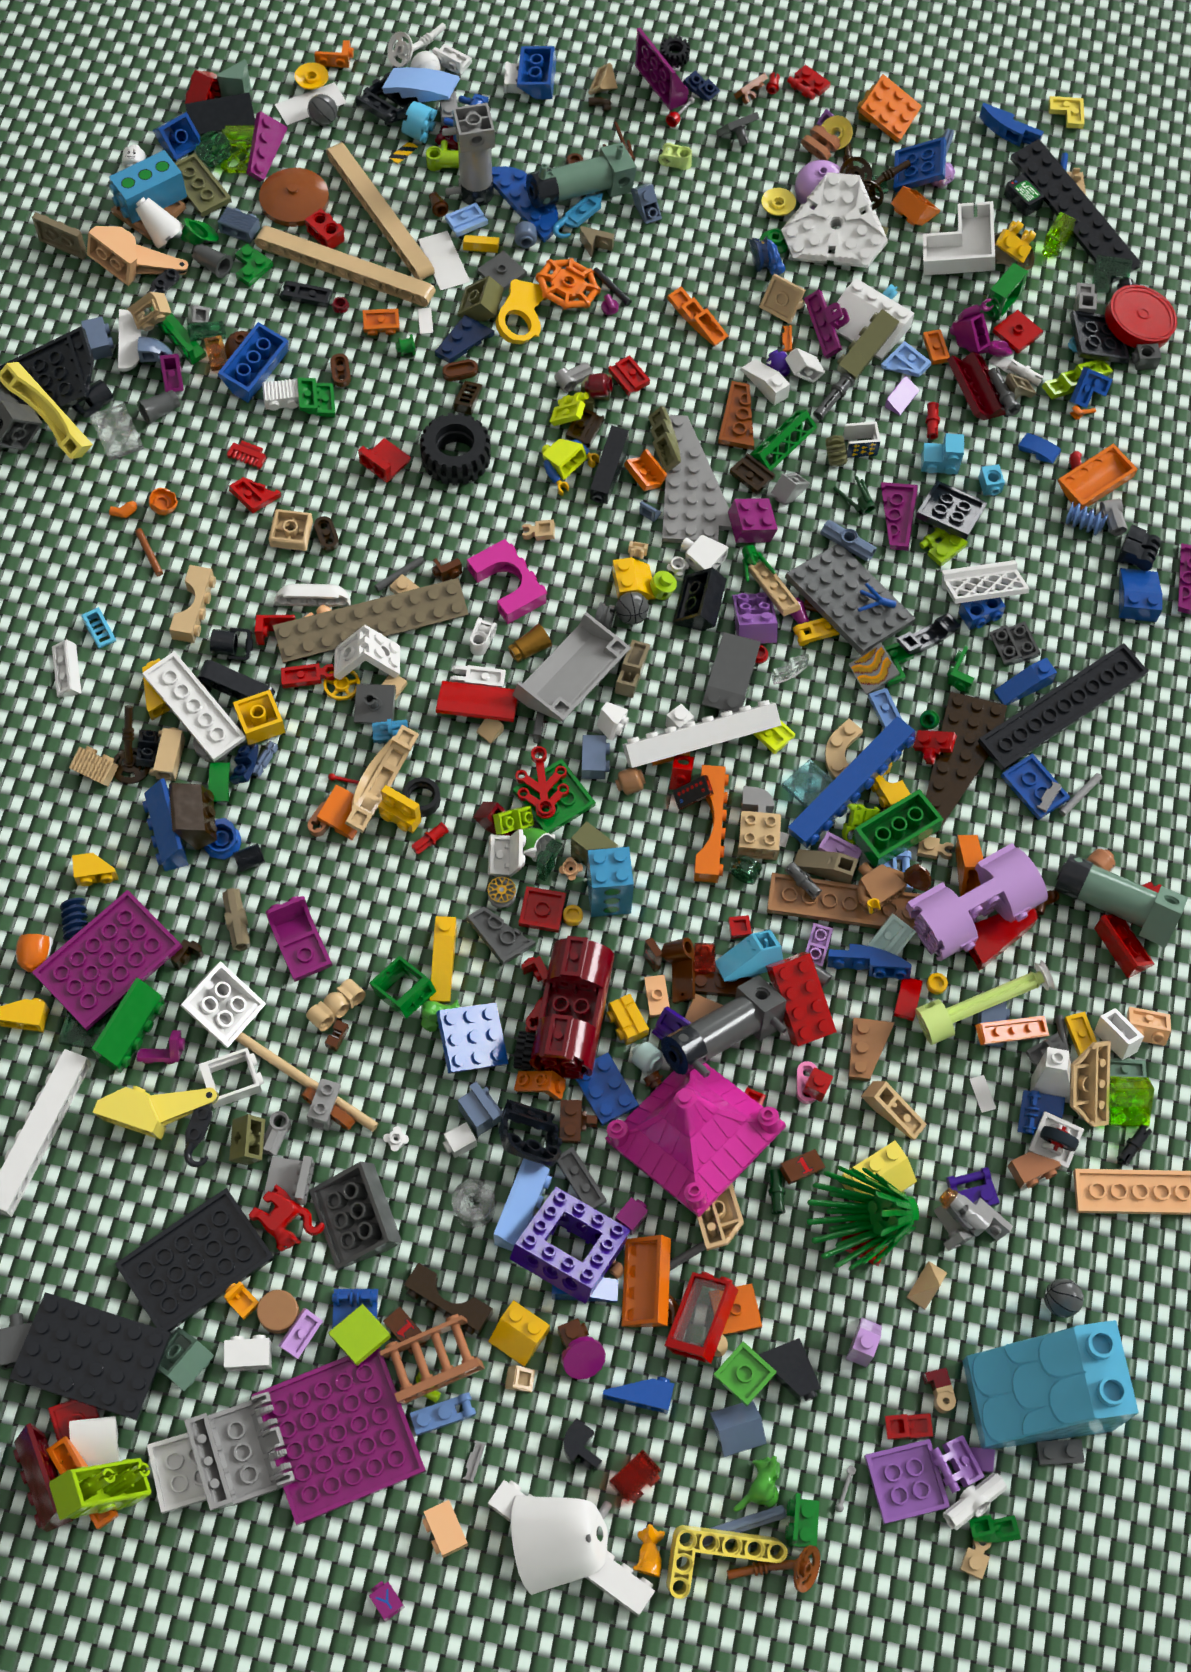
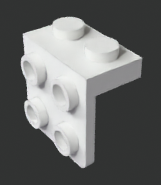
M518 829L511 836L489 835L488 875L512 877L524 867L525 855H523V847L526 843V836L523 835V829Z

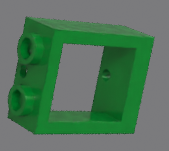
M1013 263L990 289L988 298L991 301L987 302L986 306H993V308L985 313L999 321L1022 295L1029 271Z
M398 956L369 983L374 993L405 1019L436 992L431 980L401 956ZM404 974H407L417 983L396 1001L385 991Z

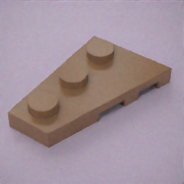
M853 1018L848 1079L870 1080L895 1022Z

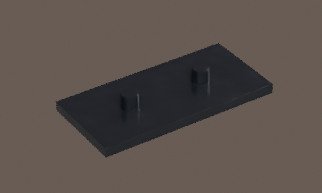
M250 93L185 104L187 113L199 135L255 125Z

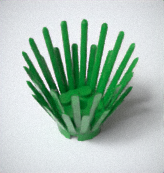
M837 1166L838 1170L872 1186L869 1187L835 1173L824 1171L823 1174L869 1194L821 1183L813 1184V1187L816 1189L829 1191L832 1197L862 1202L808 1200L807 1204L810 1206L835 1207L828 1208L826 1210L828 1214H855L808 1219V1225L850 1222L830 1226L829 1231L833 1233L812 1238V1243L817 1244L863 1232L836 1243V1248L823 1253L821 1257L823 1259L829 1258L875 1238L834 1265L835 1268L843 1266L876 1246L874 1249L853 1263L849 1270L856 1268L858 1265L866 1264L882 1251L873 1262V1264H876L895 1247L904 1235L910 1234L915 1230L916 1227L912 1226L914 1221L919 1220V1208L916 1200L912 1196L908 1197L905 1194L906 1192L899 1191L879 1174L876 1173L875 1175L868 1169L862 1168L866 1174L872 1177L870 1178L854 1168L848 1170L842 1166Z

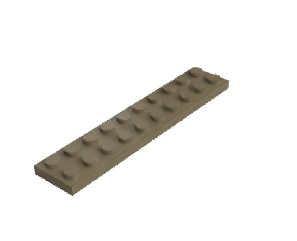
M459 578L276 624L273 625L282 662L287 663L333 651L339 644L364 625L388 637L465 617L469 614Z

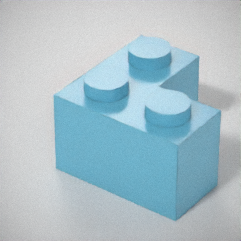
M946 433L943 444L924 443L921 453V472L958 474L964 455V435Z

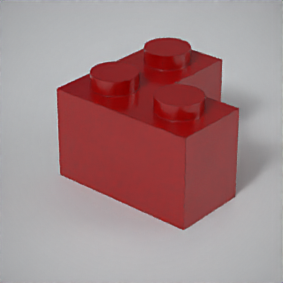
M195 70L191 76V84L186 93L185 104L214 99L215 96H220L217 74Z

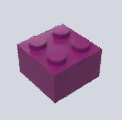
M769 498L734 499L728 510L736 543L771 542L778 530Z

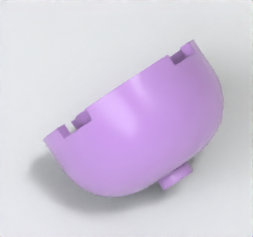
M815 160L806 164L796 177L794 189L798 202L801 205L807 202V197L827 172L839 173L840 167L827 160Z

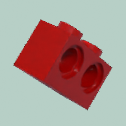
M319 209L305 219L306 231L321 245L334 249L345 241V231L342 225L337 224L332 216L322 209Z

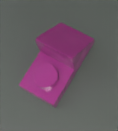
M160 355L165 392L170 390L175 392L184 391L179 355Z

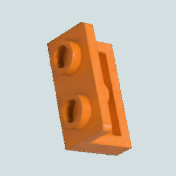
M399 309L363 310L364 333L375 336L379 332H385L387 335H394L396 332H400Z
M648 449L644 450L640 457L628 459L624 463L625 468L643 491L660 488L667 477V473Z

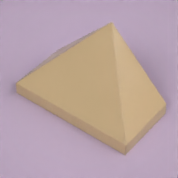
M611 63L598 68L588 92L590 95L618 89Z
M928 1261L906 1298L925 1310L942 1284L947 1272Z

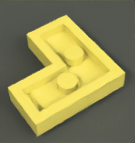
M1049 97V114L1066 115V128L1083 129V98Z

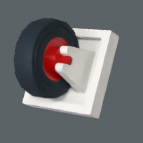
M1044 1111L1027 1151L1059 1161L1062 1167L1069 1168L1084 1129Z

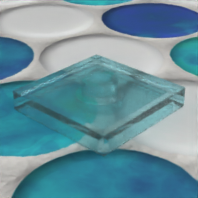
M809 759L782 783V787L807 808L834 780Z

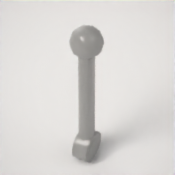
M854 1466L847 1468L848 1475L839 1503L835 1505L837 1512L844 1510L845 1496L852 1475L856 1473Z

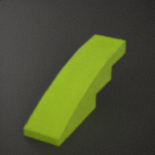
M1102 360L1078 364L1074 370L1063 372L1058 378L1045 381L1042 388L1051 399H1055L1074 392L1083 367L1105 376L1110 375L1113 370L1106 361Z

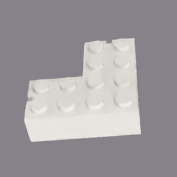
M993 201L977 202V217H974V203L958 204V231L923 234L924 275L995 271Z

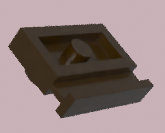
M584 408L581 419L571 423L565 439L579 440L590 448L604 422L605 416H599L597 413Z
M748 453L729 472V474L756 495L771 480L775 479L773 472Z

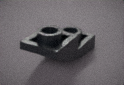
M139 730L136 766L154 768L159 741L157 731Z

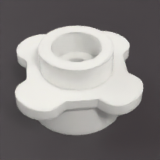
M678 556L673 557L671 564L667 565V570L674 572L678 577L682 576L684 570L689 568V563L684 558Z
M398 1126L394 1127L392 1132L385 1134L383 1137L384 1142L388 1143L394 1152L409 1142L408 1136L404 1135Z

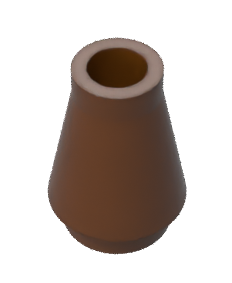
M437 192L430 193L429 199L433 214L438 217L446 215L448 203Z

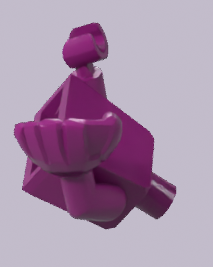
M990 298L985 299L979 306L976 304L964 309L958 315V319L953 322L950 328L951 335L956 337L959 347L967 349L970 353L972 351L978 354L989 353L999 358L1013 354L1008 343L1005 341L995 340L990 343L984 313L980 312L981 310L988 312L993 308V306H986V303L991 301Z

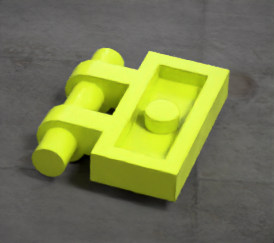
M577 392L573 396H563L562 399L558 400L559 406L554 407L550 423L553 426L580 420L585 407L584 401L589 399V394L587 392Z

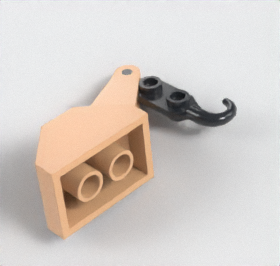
M95 226L88 232L87 255L127 286L135 280L136 274H160L152 282L148 292L165 293L179 281L180 275L187 273L188 262L186 260L137 245L132 233L122 227Z

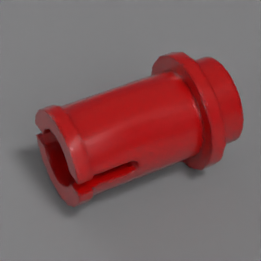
M775 72L769 75V82L766 85V90L769 94L773 95L779 91L780 75L778 73L776 78Z

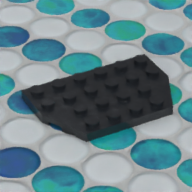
M82 326L7 362H19L62 411L88 399L94 357L86 331ZM7 363L0 365V371ZM15 395L16 399L20 404L28 405L25 401H23L21 398ZM36 412V414L38 415V417H39L40 420L42 421V420H43L42 417Z

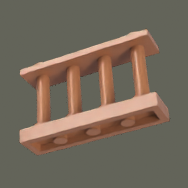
M458 1314L446 1318L447 1322L399 1343L397 1341L385 1345L386 1349L380 1351L381 1356L385 1358L391 1357L400 1381V1391L394 1393L398 1403L404 1405L485 1369L481 1359L471 1356L460 1326L468 1323L467 1318ZM450 1330L453 1331L463 1359L461 1361L462 1364L455 1367L450 1365L440 1337L441 1334ZM430 1339L433 1341L442 1366L441 1373L435 1376L430 1374L420 1347L421 1343ZM410 1348L413 1351L422 1377L420 1379L421 1382L415 1385L409 1382L399 1354Z

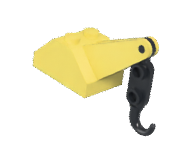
M133 1086L132 1089L124 1087L97 1100L93 1113L103 1121L162 1140L166 1131L165 1125L192 1114L185 1132L184 1159L192 1167H200L207 1162L208 1156H205L201 1161H194L192 1153L204 1140L213 1117L211 1105L215 1104L219 1098L218 1093L213 1088L150 1095L145 1092L146 1090Z

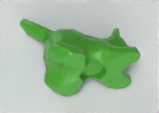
M431 1000L424 1002L421 1005V1026L429 1032L436 1031L439 1026L436 1012L461 1007L458 1000H455L452 1005H444Z
M772 1456L771 1459L766 1457L760 1460H753L758 1470V1475L752 1483L748 1494L733 1508L735 1512L744 1509L749 1502L765 1505L768 1508L777 1504L779 1493L774 1483L779 1478L780 1463L777 1462L776 1456Z

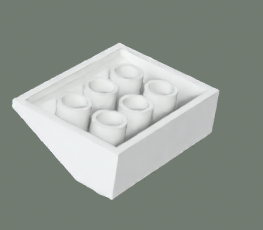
M857 278L845 289L837 301L841 308L847 310L850 320L846 325L838 330L835 328L838 335L851 343L853 340L857 341L860 338L859 333L864 326L868 327L871 324L870 319L875 312L879 313L883 309L899 321L895 331L874 356L881 361L912 326L914 317L912 311Z

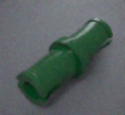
M772 1169L768 1171L770 1181L768 1193L771 1196L772 1214L781 1215L786 1213L782 1172L780 1169Z

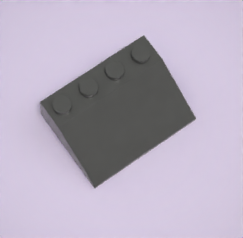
M360 1161L309 1190L320 1223L322 1222L325 1225L323 1232L337 1270L386 1252L402 1243L374 1163Z

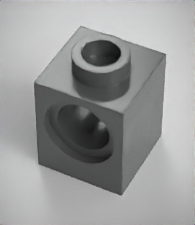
M1158 343L1137 344L1135 351L1131 355V360L1135 364L1136 370L1157 369L1161 360Z

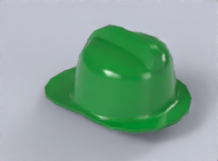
M189 218L184 219L185 225L180 237L182 241L196 246L205 241L216 242L219 240L218 233L210 225Z

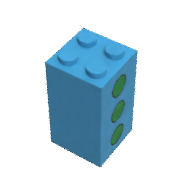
M165 150L109 176V188L114 195L112 200L116 207L119 206L121 208L120 210L124 218H128L132 224L141 220L135 209L138 207L136 203L143 197L145 199L150 198L163 209L187 197L182 172Z
M629 847L588 850L587 887L591 917L631 914L634 883Z

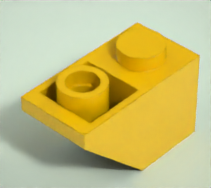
M94 853L72 855L73 875L78 886H90L93 883L100 882L107 884L118 880L115 868Z

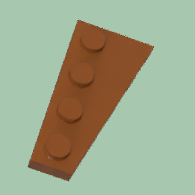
M736 381L731 382L718 444L754 450L750 384Z

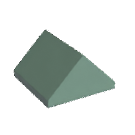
M245 59L217 74L220 97L250 92L251 84Z

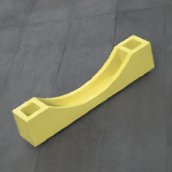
M19 362L7 363L0 371L1 383L42 417L53 432L58 446L70 459L82 457L93 445Z

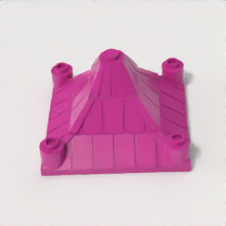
M707 1063L703 1065L710 1071V1075L705 1078L696 1069L684 1075L673 1071L625 1121L613 1120L607 1126L608 1136L605 1138L609 1145L698 1217L709 1208L786 1127L785 1122L780 1119L779 1113L775 1108L761 1106Z

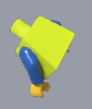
M558 439L551 446L546 444L542 448L545 471L552 482L558 485V494L561 496L564 494L561 489L562 487L569 491L568 483L561 481V478L565 480L587 458L588 465L592 468L596 465L595 461L598 463L600 459L597 453L591 454L590 450L579 440L568 441Z

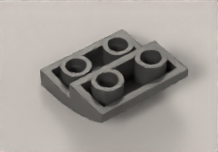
M1025 621L1009 628L1006 625L989 632L1004 665L1016 664L1041 656L1039 648Z

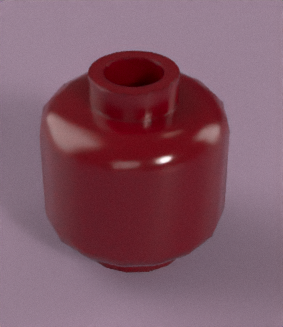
M606 373L591 374L588 377V381H585V391L589 392L592 398L607 397L612 392V379Z

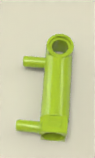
M446 140L441 141V148L437 146L429 147L426 150L427 168L431 171H439L442 168H459L458 150H447L448 142Z

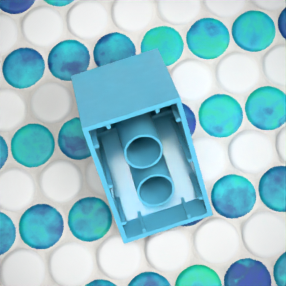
M1116 1320L1077 1325L968 1355L962 1361L980 1447L983 1449H997L1031 1444L1037 1441H1052L1112 1432L1139 1413Z

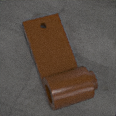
M685 937L665 943L661 951L662 957L672 964V1003L676 1004L695 999V962L692 941Z

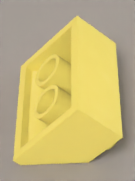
M893 1141L852 1167L870 1178L872 1177L866 1174L862 1168L868 1169L875 1175L876 1173L901 1192L917 1182L908 1157L896 1141ZM846 1173L842 1174L845 1178L872 1187ZM842 1184L844 1188L847 1190L869 1194L856 1188Z

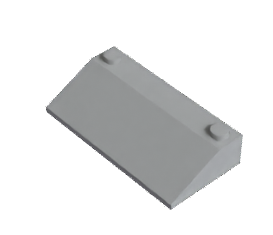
M586 612L580 624L524 683L519 682L513 696L528 708L563 722L625 656L631 647Z

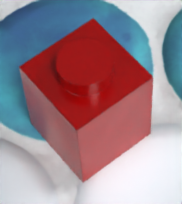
M814 1067L803 1093L822 1102L834 1076Z

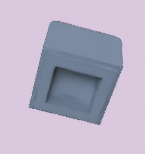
M643 501L640 502L639 513L655 522L661 515V511Z

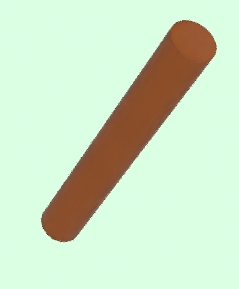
M136 529L137 538L156 576H161L163 571L142 529Z

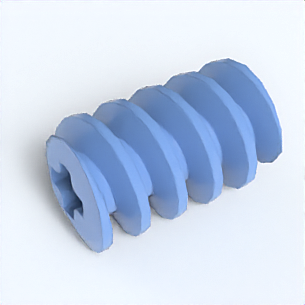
M1072 503L1065 523L1068 525L1073 521V527L1079 523L1080 530L1087 526V533L1094 529V535H1097L1099 531H1102L1108 514L1101 518L1100 511L1095 516L1094 509L1088 513L1087 506L1080 510L1079 503L1075 507H1073Z

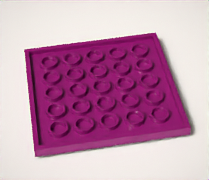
M380 1347L358 1366L348 1356H345L252 1394V1396L269 1392L271 1402L267 1405H273L274 1410L262 1416V1420L265 1422L268 1419L277 1418L278 1424L273 1427L279 1426L285 1444L284 1447L278 1450L286 1449L287 1455L275 1460L276 1467L283 1463L290 1462L292 1468L285 1472L293 1471L295 1481L283 1488L297 1526L426 1472L402 1405L396 1400L394 1393L397 1392L385 1359L380 1354Z

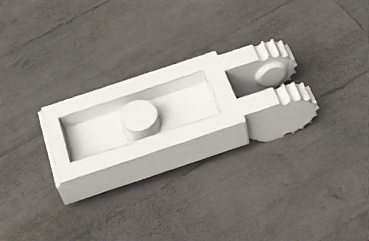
M455 665L452 667L453 673L459 675L466 674V676L450 677V682L504 688L506 670L471 665Z

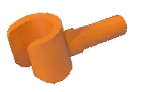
M1076 405L1072 408L1073 411L1070 414L1074 419L1078 420L1085 414L1095 413L1096 408L1081 410Z

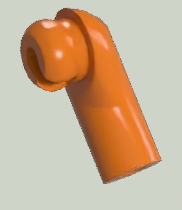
M129 501L120 508L111 506L109 515L128 518L136 511L137 504L134 501Z

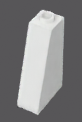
M1047 1047L1031 1076L1030 1091L1035 1090L1043 1094L1065 1097V1102L1070 1103L1071 1061L1069 1051Z

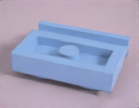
M477 203L445 215L446 222L453 232L456 233L457 237L488 225V219L484 217V213Z

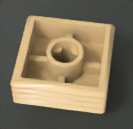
M276 509L269 535L270 546L306 551L313 524L312 514Z

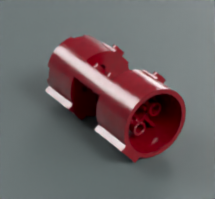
M567 936V938L557 940L554 943L530 1057V1065L536 1070L540 1071L543 1068L546 1071H554L566 1079H583L585 1074L589 1077L592 1075L615 957L613 951L608 947L590 941L586 937Z

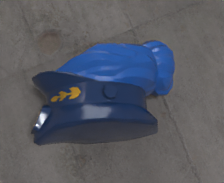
M767 236L761 241L757 238L749 240L752 261L757 272L767 268L771 275H780L785 271V265L781 261L777 245L772 240H769Z

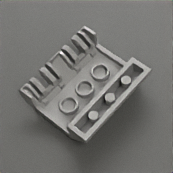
M269 1392L252 1396L251 1401L211 1415L204 1413L184 1420L210 1511L246 1502L279 1490L295 1481L293 1471L285 1472L292 1468L290 1462L276 1467L275 1460L287 1455L286 1449L278 1450L284 1447L285 1444L279 1426L273 1427L278 1424L277 1418L268 1419L265 1422L262 1420V1416L274 1410L273 1405H267L271 1402Z

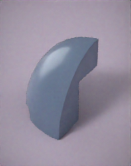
M150 337L138 338L140 362L159 361L161 367L160 355L174 354L167 345L157 339Z

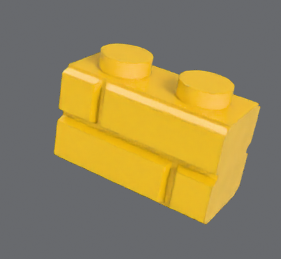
M627 994L608 1004L606 1015L610 1023H615L617 1027L615 1032L620 1041L624 1040L625 1044L629 1045L649 1034V1028L631 994Z

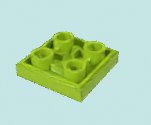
M364 1304L328 1332L329 1336L356 1366L391 1338V1334Z

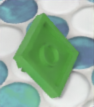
M743 1341L713 1376L747 1407L777 1371Z

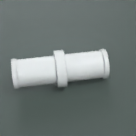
M1014 359L1011 360L1007 367L1008 370L1029 380L1036 386H1039L1044 378L1043 375L1031 370L1030 366H1024Z

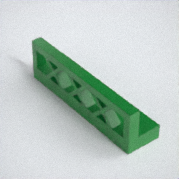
M152 307V308H149V311H150V312H152V311L154 310L153 307ZM172 313L164 321L156 324L191 365L207 357L205 350Z
M807 410L795 411L749 455L756 460H760L762 465L772 471L817 426ZM805 420L810 426L806 431L802 430ZM792 432H797L795 442L790 441ZM780 443H785V451L783 453L778 452ZM768 454H773V462L769 465L765 457Z

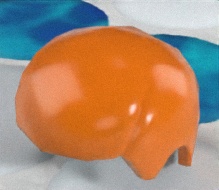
M166 488L153 490L148 499L151 510L158 515L164 516L171 514L176 509L178 503L176 494Z

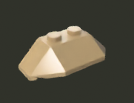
M1108 1040L1093 1042L1071 1064L1070 1107L1091 1127L1109 1125L1111 1041Z
M732 1184L700 1217L696 1216L707 1251L728 1245L744 1224Z

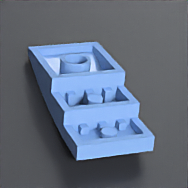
M393 68L382 90L384 94L399 92L401 98L417 97L419 102L447 100L452 95L460 78L457 75L427 68Z

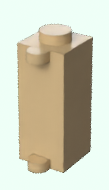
M163 728V730L158 732V736L161 738L154 768L149 770V775L155 776L156 779L165 778V780L176 781L185 737L183 731L178 728Z

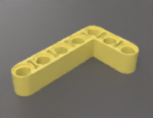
M680 1525L673 1532L666 1586L672 1596L677 1599H683L689 1594L695 1552L781 1563L787 1557V1548L775 1537ZM683 1533H690L689 1541L680 1543V1536ZM706 1536H712L713 1538L709 1546L702 1545V1541ZM735 1539L734 1547L725 1549L726 1541ZM752 1542H757V1549L754 1552H748V1545ZM774 1545H779L780 1550L778 1554L771 1555V1548ZM686 1557L687 1562L684 1566H676L678 1558ZM676 1581H683L682 1589L679 1591L673 1590V1585Z

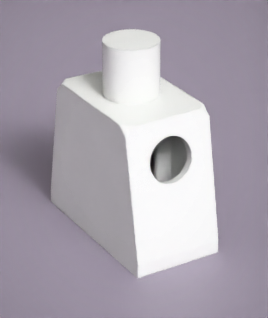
M701 535L695 542L685 538L681 544V547L687 551L685 561L689 563V566L695 572L711 567L716 570L728 555V546L704 535Z

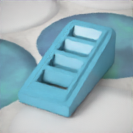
M99 607L81 615L82 621L98 649L116 642V638ZM99 618L98 621L90 624L89 621ZM102 623L103 626L93 630L92 627ZM104 629L106 630V632H104V633H102V634H100V635H98V636L95 634V633H98V632H100V631H102V630H104ZM109 635L110 637L103 642L99 641V639Z

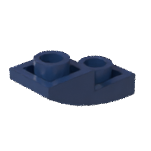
M696 71L683 81V84L691 92L708 102L720 92L710 79L705 81Z
M257 744L243 745L238 749V753L234 758L237 766L229 778L233 784L249 781L257 761L259 747Z

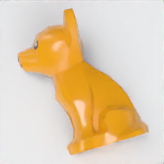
M648 1524L647 1528L638 1532L637 1537L643 1544L639 1550V1561L637 1565L633 1566V1570L639 1571L641 1574L660 1578L662 1563L656 1544L664 1538L665 1531H657L653 1525Z

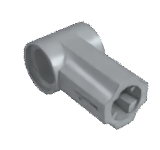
M584 362L569 370L567 368L560 369L554 375V379L563 392L568 393L577 384L593 374L590 365Z
M1122 500L1101 501L1099 507L1101 516L1104 517L1108 514L1106 521L1110 533L1114 536L1125 533L1128 528L1123 516Z
M277 1111L271 1115L270 1124L264 1135L263 1152L272 1156H277L286 1133L291 1129V1121L283 1111ZM285 1119L286 1122L282 1127H276L275 1123L277 1120Z

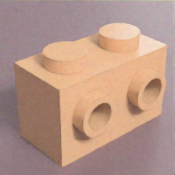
M449 1500L424 1511L426 1518L422 1519L427 1533L430 1531L433 1533L435 1540L431 1541L436 1555L441 1553L444 1558L468 1546Z

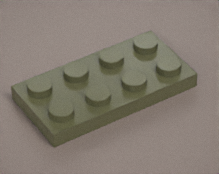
M196 153L175 163L182 172L187 194L186 198L201 217L232 202L230 195Z

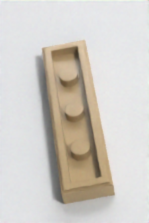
M762 561L756 563V565L748 566L750 574L783 617L800 610L798 601L777 574H772Z

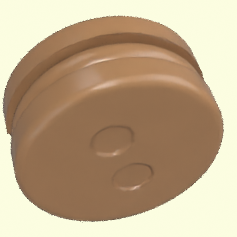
M273 1290L266 1293L260 1299L257 1306V1317L261 1325L268 1332L274 1334L288 1332L300 1314L296 1299L284 1290Z

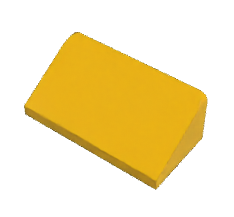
M465 235L463 250L498 253L500 238Z

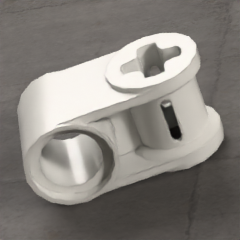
M480 617L477 619L470 635V651L472 654L481 656L486 653L491 640L495 636L497 623L494 622L492 624L483 621Z

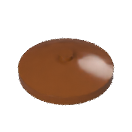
M287 168L273 173L264 181L260 188L259 200L263 213L271 221L283 226L297 227L306 225L305 219L319 209L326 211L329 204V192L325 181L315 172L304 168Z

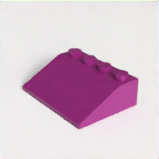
M640 27L637 28L635 67L669 110L686 104L689 94L688 88Z

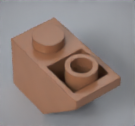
M1028 1152L1011 1160L1007 1167L1019 1188L1027 1186L1029 1189L1039 1183L1038 1180L1044 1177L1048 1180L1056 1176L1061 1164L1059 1161Z

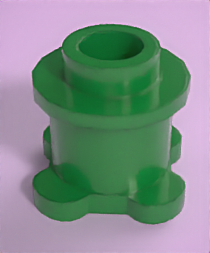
M409 334L410 338H398V342H395L396 351L401 356L406 353H412L413 356H416L412 334Z

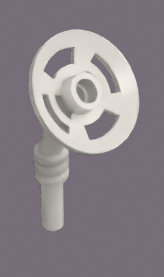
M441 23L430 33L423 35L420 41L414 44L407 33H395L389 40L387 48L390 62L396 67L406 66L411 60L413 52L423 46L427 47L437 35L446 29V25ZM402 37L407 38L409 43L403 41ZM396 56L402 59L401 63L395 59Z

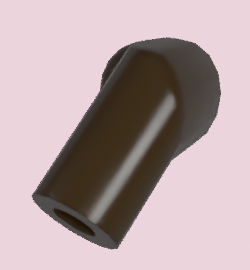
M602 97L588 98L589 107L602 106L603 111L611 110L612 103L609 99Z

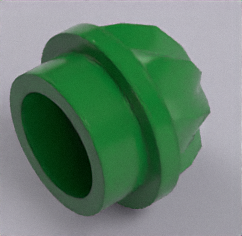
M926 710L920 716V723L925 729H934L939 724V716L933 710Z

